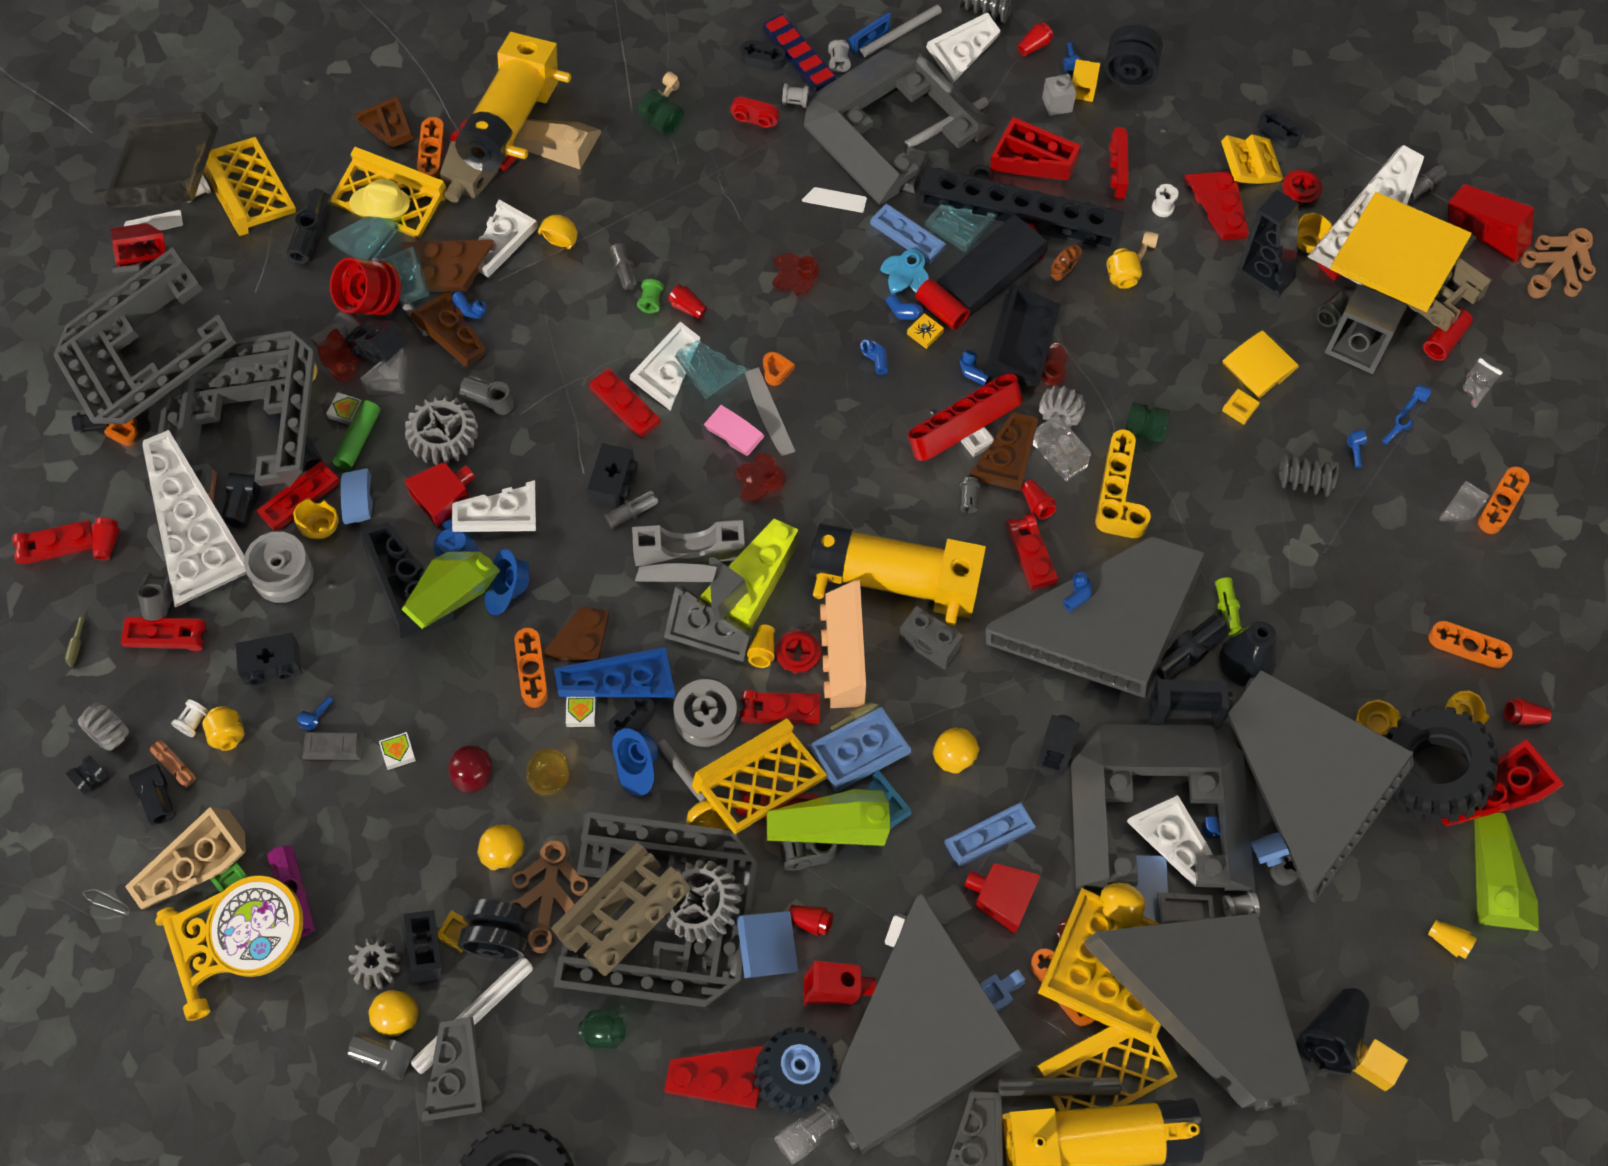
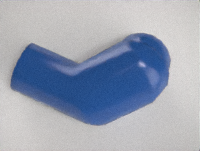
M896 294L888 296L885 301L900 320H915L923 315L921 305L902 303Z
M972 350L964 351L959 362L963 375L983 386L986 385L990 376L985 375L984 371L977 368L975 361L977 358L976 353Z

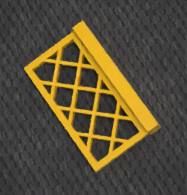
M256 137L209 150L207 145L197 148L199 164L238 236L249 234V227L296 213L295 205ZM254 147L255 149L253 156L242 153L247 148ZM227 155L232 157L228 164L219 161L217 157ZM240 159L249 162L245 169L235 166L236 161ZM256 164L266 169L261 174L251 171L253 166ZM230 172L241 174L240 180L229 179ZM247 177L259 180L256 187L245 184ZM264 182L275 185L274 191L262 189ZM241 189L252 192L249 199L238 196ZM257 195L268 197L267 204L255 202ZM274 200L284 202L286 207L278 209L272 207ZM252 207L262 210V213L250 217L248 211Z
M354 147L350 154L352 161L331 197V204L354 213L349 206L350 201L344 202L340 200L343 193L353 190V193H355L356 188L371 184L378 179L392 180L399 186V189L405 187L410 190L411 195L408 198L410 202L414 201L417 210L390 220L381 217H362L420 239L440 201L446 200L444 194L447 187L444 181ZM356 169H359L366 173L367 178L353 182L352 176ZM425 196L433 198L430 205L419 208L417 199ZM419 216L420 223L416 230L407 227L406 220Z
M788 719L783 720L695 773L691 787L698 795L703 793L734 834L739 833L765 817L767 811L778 809L827 777L825 771L793 734L794 726ZM790 743L797 752L796 758L780 755L781 748ZM762 759L775 761L774 772L759 769V761ZM779 762L795 765L794 776L778 773ZM799 766L810 768L816 776L811 779L798 777ZM740 772L752 774L751 785L735 782L736 775ZM756 777L772 778V788L767 789L755 786ZM777 780L793 783L792 790L788 793L777 791ZM716 786L730 788L728 799L717 797L711 789ZM734 789L750 792L749 803L732 800ZM754 793L770 796L769 804L765 807L754 805ZM731 807L747 810V817L737 823L730 814Z
M1108 1026L1033 1067L1038 1078H1055L1059 1075L1069 1078H1083L1079 1076L1081 1064L1085 1061L1099 1064L1095 1078H1101L1104 1066L1119 1071L1118 1078L1121 1084L1124 1073L1140 1078L1136 1092L1130 1094L1121 1091L1119 1095L1125 1096V1098L1118 1102V1095H1113L1110 1106L1127 1105L1178 1077L1157 1037L1153 1045L1148 1046L1146 1053L1131 1048L1134 1038L1112 1026ZM1128 1039L1126 1046L1119 1044L1120 1042ZM1116 1047L1125 1050L1121 1067L1105 1062L1109 1048ZM1153 1049L1157 1056L1152 1055ZM1130 1052L1145 1057L1141 1074L1126 1069ZM1102 1053L1100 1060L1092 1058ZM1150 1059L1161 1062L1167 1075L1158 1080L1146 1076ZM1075 1067L1074 1074L1066 1072ZM1145 1080L1152 1082L1143 1088ZM1073 1095L1050 1096L1058 1111L1069 1110L1071 1102L1087 1108L1099 1107L1093 1105L1096 1095H1090L1089 1103L1073 1098ZM1060 1098L1066 1100L1065 1107Z

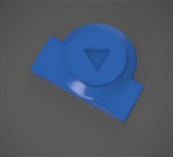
M452 519L441 524L443 530L437 534L433 543L437 557L446 552H480L469 532H453Z

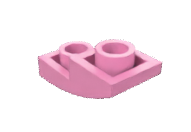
M722 405L718 407L704 424L708 431L723 438L730 447L746 456L765 437L763 433L746 420Z

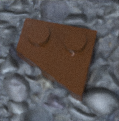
M398 96L354 114L359 124L390 148L414 139Z
M581 606L545 648V657L579 663L599 660L609 619V611Z

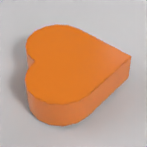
M777 352L765 354L763 357L765 381L772 386L780 385L795 369V364Z
M136 418L126 424H109L104 430L107 437L125 446L134 445L140 438Z

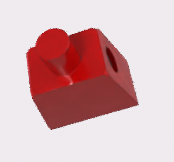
M148 223L110 229L117 266L155 260L166 252L163 232Z
M440 463L406 479L404 482L409 495L436 528L439 529L442 523L452 518V503L469 499L465 485L473 481L475 476L468 466H464L453 473L446 463Z
M995 863L992 865L987 877L971 870L964 886L980 893L975 905L977 910L1016 934L1040 875Z
M814 961L804 974L803 1005L851 1006L861 995H873L876 989V978L861 977V967L859 965Z

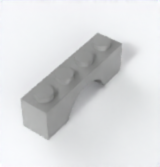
M743 520L715 522L704 531L690 534L673 533L665 530L660 525L632 527L635 566L709 562L711 557H715L719 561H732L745 549Z

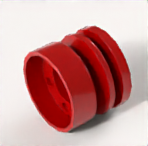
M344 258L333 269L330 279V293L334 304L345 313L387 315L398 304L401 294V281L398 271L387 261Z

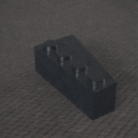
M1276 190L1257 212L1237 271L1279 298L1296 279L1299 204L1288 195H1284Z
M389 522L361 530L364 550L400 638L454 621V611L423 629L419 627L402 608L425 573L423 566L409 552L407 545Z

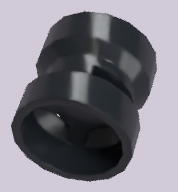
M90 754L82 760V764L79 767L71 768L65 773L83 795L91 791L92 785L96 782H102L109 777Z

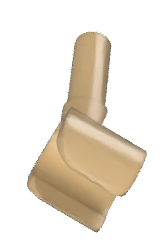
M670 71L665 74L662 81L667 87L658 102L661 106H664L672 90L676 91L680 86L678 76Z
M1146 232L1144 234L1140 250L1137 253L1140 261L1147 247H1156L1159 234L1153 232Z

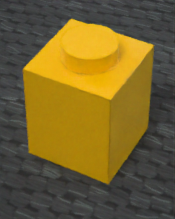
M1076 59L1072 83L1076 91L1075 99L1093 102L1100 63Z
M1374 1039L1367 1046L1362 1043L1359 1063L1354 1072L1386 1092L1394 1086L1408 1059Z

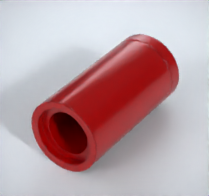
M932 278L927 279L915 294V299L952 330L960 328L970 315V310Z
M1456 307L1461 311L1460 315L1447 331H1443L1439 327L1435 328L1423 344V350L1430 358L1437 361H1443L1447 358L1473 323V318L1467 310Z

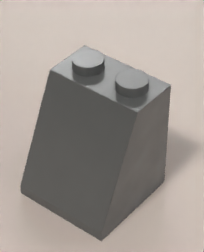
M1359 284L1341 317L1325 353L1373 374L1407 304Z

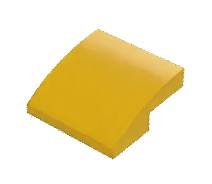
M1251 134L1246 140L1227 135L1221 141L1234 181L1264 184L1280 182L1284 179L1270 139Z
M1263 330L1240 345L1222 361L1258 399L1277 383L1280 385L1299 368V365Z

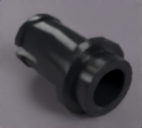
M80 412L72 416L74 431H80L81 434L85 430L107 428L109 424H94L90 421L87 414L81 415Z

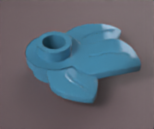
M915 249L907 250L901 256L887 258L880 268L881 272L889 275L888 285L892 294L898 293L909 286L916 293L919 287L929 279L924 269L925 258L920 251ZM910 258L917 260L915 264H909L907 261Z

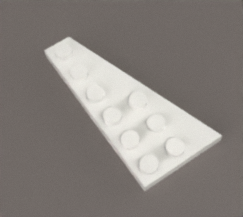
M1405 145L1399 147L1307 257L1330 269L1332 262L1375 192L1407 205L1424 156Z
M167 430L143 440L142 446L174 605L178 607L246 575L244 567L245 556L170 431Z

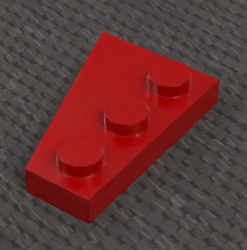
M1231 171L1185 175L1183 181L1187 187H1191L1195 193L1194 198L1197 203L1202 204L1208 213L1207 218L1221 240L1247 238L1249 231L1237 181H1234Z
M764 1046L671 1059L664 1092L756 1109L760 1087H755L754 1081L758 1076L753 1075V1068L756 1066L755 1060Z

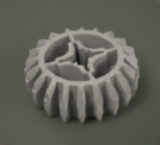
M447 395L442 401H439L435 396L434 401L430 403L425 399L423 407L416 405V413H409V421L405 422V438L408 440V446L411 451H414L417 458L422 457L426 463L432 459L433 463L438 465L440 460H444V463L448 465L449 459L452 458L458 462L459 454L467 456V448H474V440L478 437L477 421L475 420L472 410H469L466 403L460 404L457 398L450 402Z
M697 860L695 867L691 863H686L685 872L676 869L689 884L690 890L686 894L685 901L683 902V897L663 917L669 920L667 922L668 928L675 930V935L680 938L685 936V940L689 942H694L696 939L700 943H705L707 937L712 941L716 940L717 931L721 934H727L724 926L727 923L735 925V921L731 916L732 914H739L740 910L734 904L742 901L741 897L735 894L740 890L739 885L733 883L735 877L731 873H727L725 867L722 865L717 866L713 861H708L705 864L702 860ZM701 880H714L710 885L706 883L699 888L695 886V883ZM698 895L704 897V898H701L702 900H704L703 903H702V905L704 906V908H702L701 906H698V905H700V903H698L699 900H700V898L698 897ZM720 899L718 908L716 910L717 901ZM701 915L708 919L698 924L688 923L692 918L696 919Z

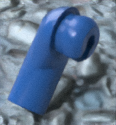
M462 291L455 292L452 295V300L456 307H459L464 314L463 316L479 319L485 315L487 309L485 302L481 300L478 302L476 300L474 303H469Z
M870 339L863 340L860 344V350L866 357L875 362L876 374L883 375L888 373L886 349Z
M1078 572L1072 577L1074 583L1073 594L1063 600V605L1069 612L1085 603L1091 597V580L1085 572Z

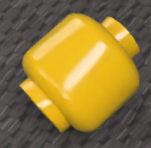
M1121 248L1114 251L1113 255L1108 258L1107 270L1112 284L1121 289H1126L1138 283L1142 277V268L1137 253Z
M226 706L211 709L202 722L207 743L216 749L223 751L234 749L245 735L240 714Z

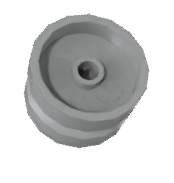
M270 532L261 535L250 544L245 553L244 567L256 591L266 600L274 603H287L298 599L309 589L313 581L314 569L303 544L294 535L286 532Z

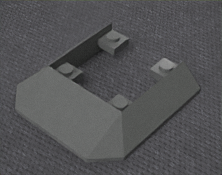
M884 49L808 97L804 128L879 205L897 195L901 185L919 174V167L904 152L887 162L861 135L873 127V120L862 110L867 105L896 87L911 102L927 93L953 117V121L943 126L942 133L957 148L962 147L972 139L979 142L996 130V126L919 51Z
M173 247L67 323L53 356L90 421L94 424L128 423L240 342L224 319L218 314L197 329L202 339L169 364L159 369L152 362L134 375L120 350L139 337L135 327L174 298H177L183 305L203 290L199 279Z
M292 331L238 339L239 343L163 398L158 434L167 430L170 431L206 493H210L213 468L209 464L196 465L201 426L206 423L220 422L223 404L265 398L263 409L268 415L281 413L277 454L257 457L254 481L259 486L286 483L291 487L302 473L316 353Z
M1098 724L1073 747L1070 764L1076 889L1103 890L1105 886L1113 883H1128L1132 886H1137V854L1108 853L1106 802H1132V775L1188 776L1190 803L1218 804L1221 855L1195 856L1196 887H1224V891H1255L1244 753L1213 725Z
M586 811L581 835L582 845L576 871L577 875L602 878L609 870L611 854L624 856L636 843H639L656 860L668 861L667 869L672 867L673 869H680L685 872L686 863H691L695 867L697 860H702L705 864L708 861H713L717 866L722 865L725 867L727 873H731L735 877L733 883L738 884L740 890L735 894L740 896L742 901L734 904L740 910V913L732 914L731 918L735 921V925L727 923L724 926L727 934H721L717 931L716 940L712 941L708 937L705 943H700L696 939L694 942L686 940L685 945L655 941L651 968L618 963L606 976L602 975L597 968H594L583 955L591 947L590 944L585 942L576 952L569 950L563 944L561 956L558 958L553 986L707 1007L741 981L743 963L737 917L750 915L758 862L732 830ZM701 880L695 883V886L699 888L706 883L710 885L714 880ZM698 895V897L700 898V900H699V902H698V903H700V905H698V906H701L702 908H704V906L702 905V903H703L704 900L701 899V898H704V897ZM720 899L717 901L716 910L718 908ZM701 915L696 919L692 918L689 924L702 923L708 919Z

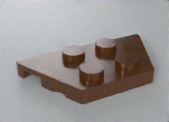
M494 240L401 243L414 286L419 292L467 291L473 283L474 277L484 267L485 264L482 261L489 251L494 252L497 246Z

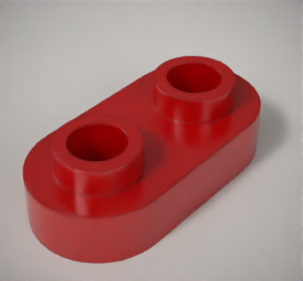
M736 97L730 107V112L736 120L757 124L764 128L774 127L780 116V112L775 106L745 97Z

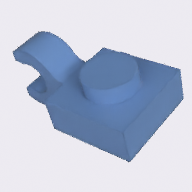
M1018 969L1002 981L994 974L980 983V986L998 1012L1013 1002V998L1009 993L1023 986L1025 978Z

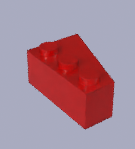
M1012 117L991 156L990 169L998 173L1069 180L1079 161L1081 145Z
M1466 184L1448 202V222L1471 232L1472 235L1477 237V240L1515 264L1532 245L1534 207Z

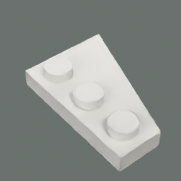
M987 12L927 42L926 48L948 80L953 84L997 39L1000 29Z
M498 200L496 204L497 210L493 217H490L486 223L487 229L484 235L478 239L494 240L497 244L495 251H489L482 261L485 265L480 273L487 277H490L538 228L535 219L501 200Z
M679 322L631 373L630 380L671 411L700 342V336Z
M535 480L527 482L526 486L512 489V487L502 489V493L492 496L480 495L452 503L453 532L536 531Z
M1177 795L1130 817L1126 822L1196 887L1194 858L1196 855H1213L1179 796Z

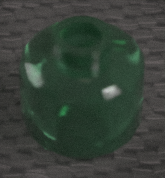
M591 1010L585 1015L584 1021L579 1023V1038L584 1040L585 1046L589 1050H615L626 1037L625 1019L620 1017L616 1010Z

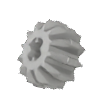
M1054 385L1052 389H1047L1043 394L1039 404V412L1042 414V419L1050 421V425L1056 424L1059 428L1062 426L1071 428L1072 425H1078L1079 421H1081L1086 402L1082 400L1083 395L1075 393V389L1069 390L1066 386L1060 388Z
M95 702L84 710L78 718V724L87 736L101 748L108 751L118 747L129 734L125 723L102 703Z
M379 937L374 944L371 938H366V947L362 948L361 945L356 944L355 949L358 955H349L348 959L354 964L348 967V971L350 974L355 975L353 980L357 985L364 983L365 989L370 990L375 982L376 987L382 989L383 980L386 979L389 983H393L394 979L390 973L400 972V967L395 963L401 958L399 953L394 952L395 946L392 943L385 945L384 939ZM374 959L376 962H379V965L375 968L369 964Z

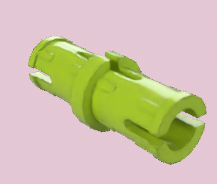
M1220 578L1215 581L1220 602L1217 605L1218 611L1222 613L1223 620L1227 623V627L1230 630L1228 635H1235L1243 630L1238 612L1240 603L1235 597L1232 578Z

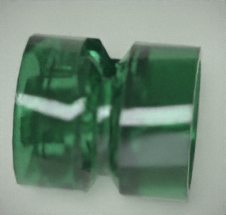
M657 89L646 93L637 109V113L642 119L667 136L680 126L684 117V110L675 102L669 101L668 97Z
M1132 402L1126 430L1134 434L1135 438L1139 439L1144 435L1147 441L1162 444L1170 410L1160 407H1154L1152 410H1149L1146 404Z

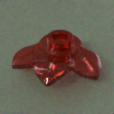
M795 254L777 256L773 259V262L781 271L774 278L772 286L782 291L793 289L797 296L803 295L812 288L813 279L819 275V264L810 256H803L801 258Z
M335 328L329 332L326 338V345L318 346L319 359L325 367L330 369L332 376L338 381L351 379L355 374L356 365L361 361L352 354L351 346L346 343L338 329Z
M1057 342L1049 347L1040 380L1050 386L1061 384L1066 377L1064 365L1067 361V355L1063 347Z
M757 454L754 463H744L734 471L736 477L745 484L740 494V498L743 500L761 499L768 491H779L785 484L786 476L783 469L776 466L775 459L768 454Z

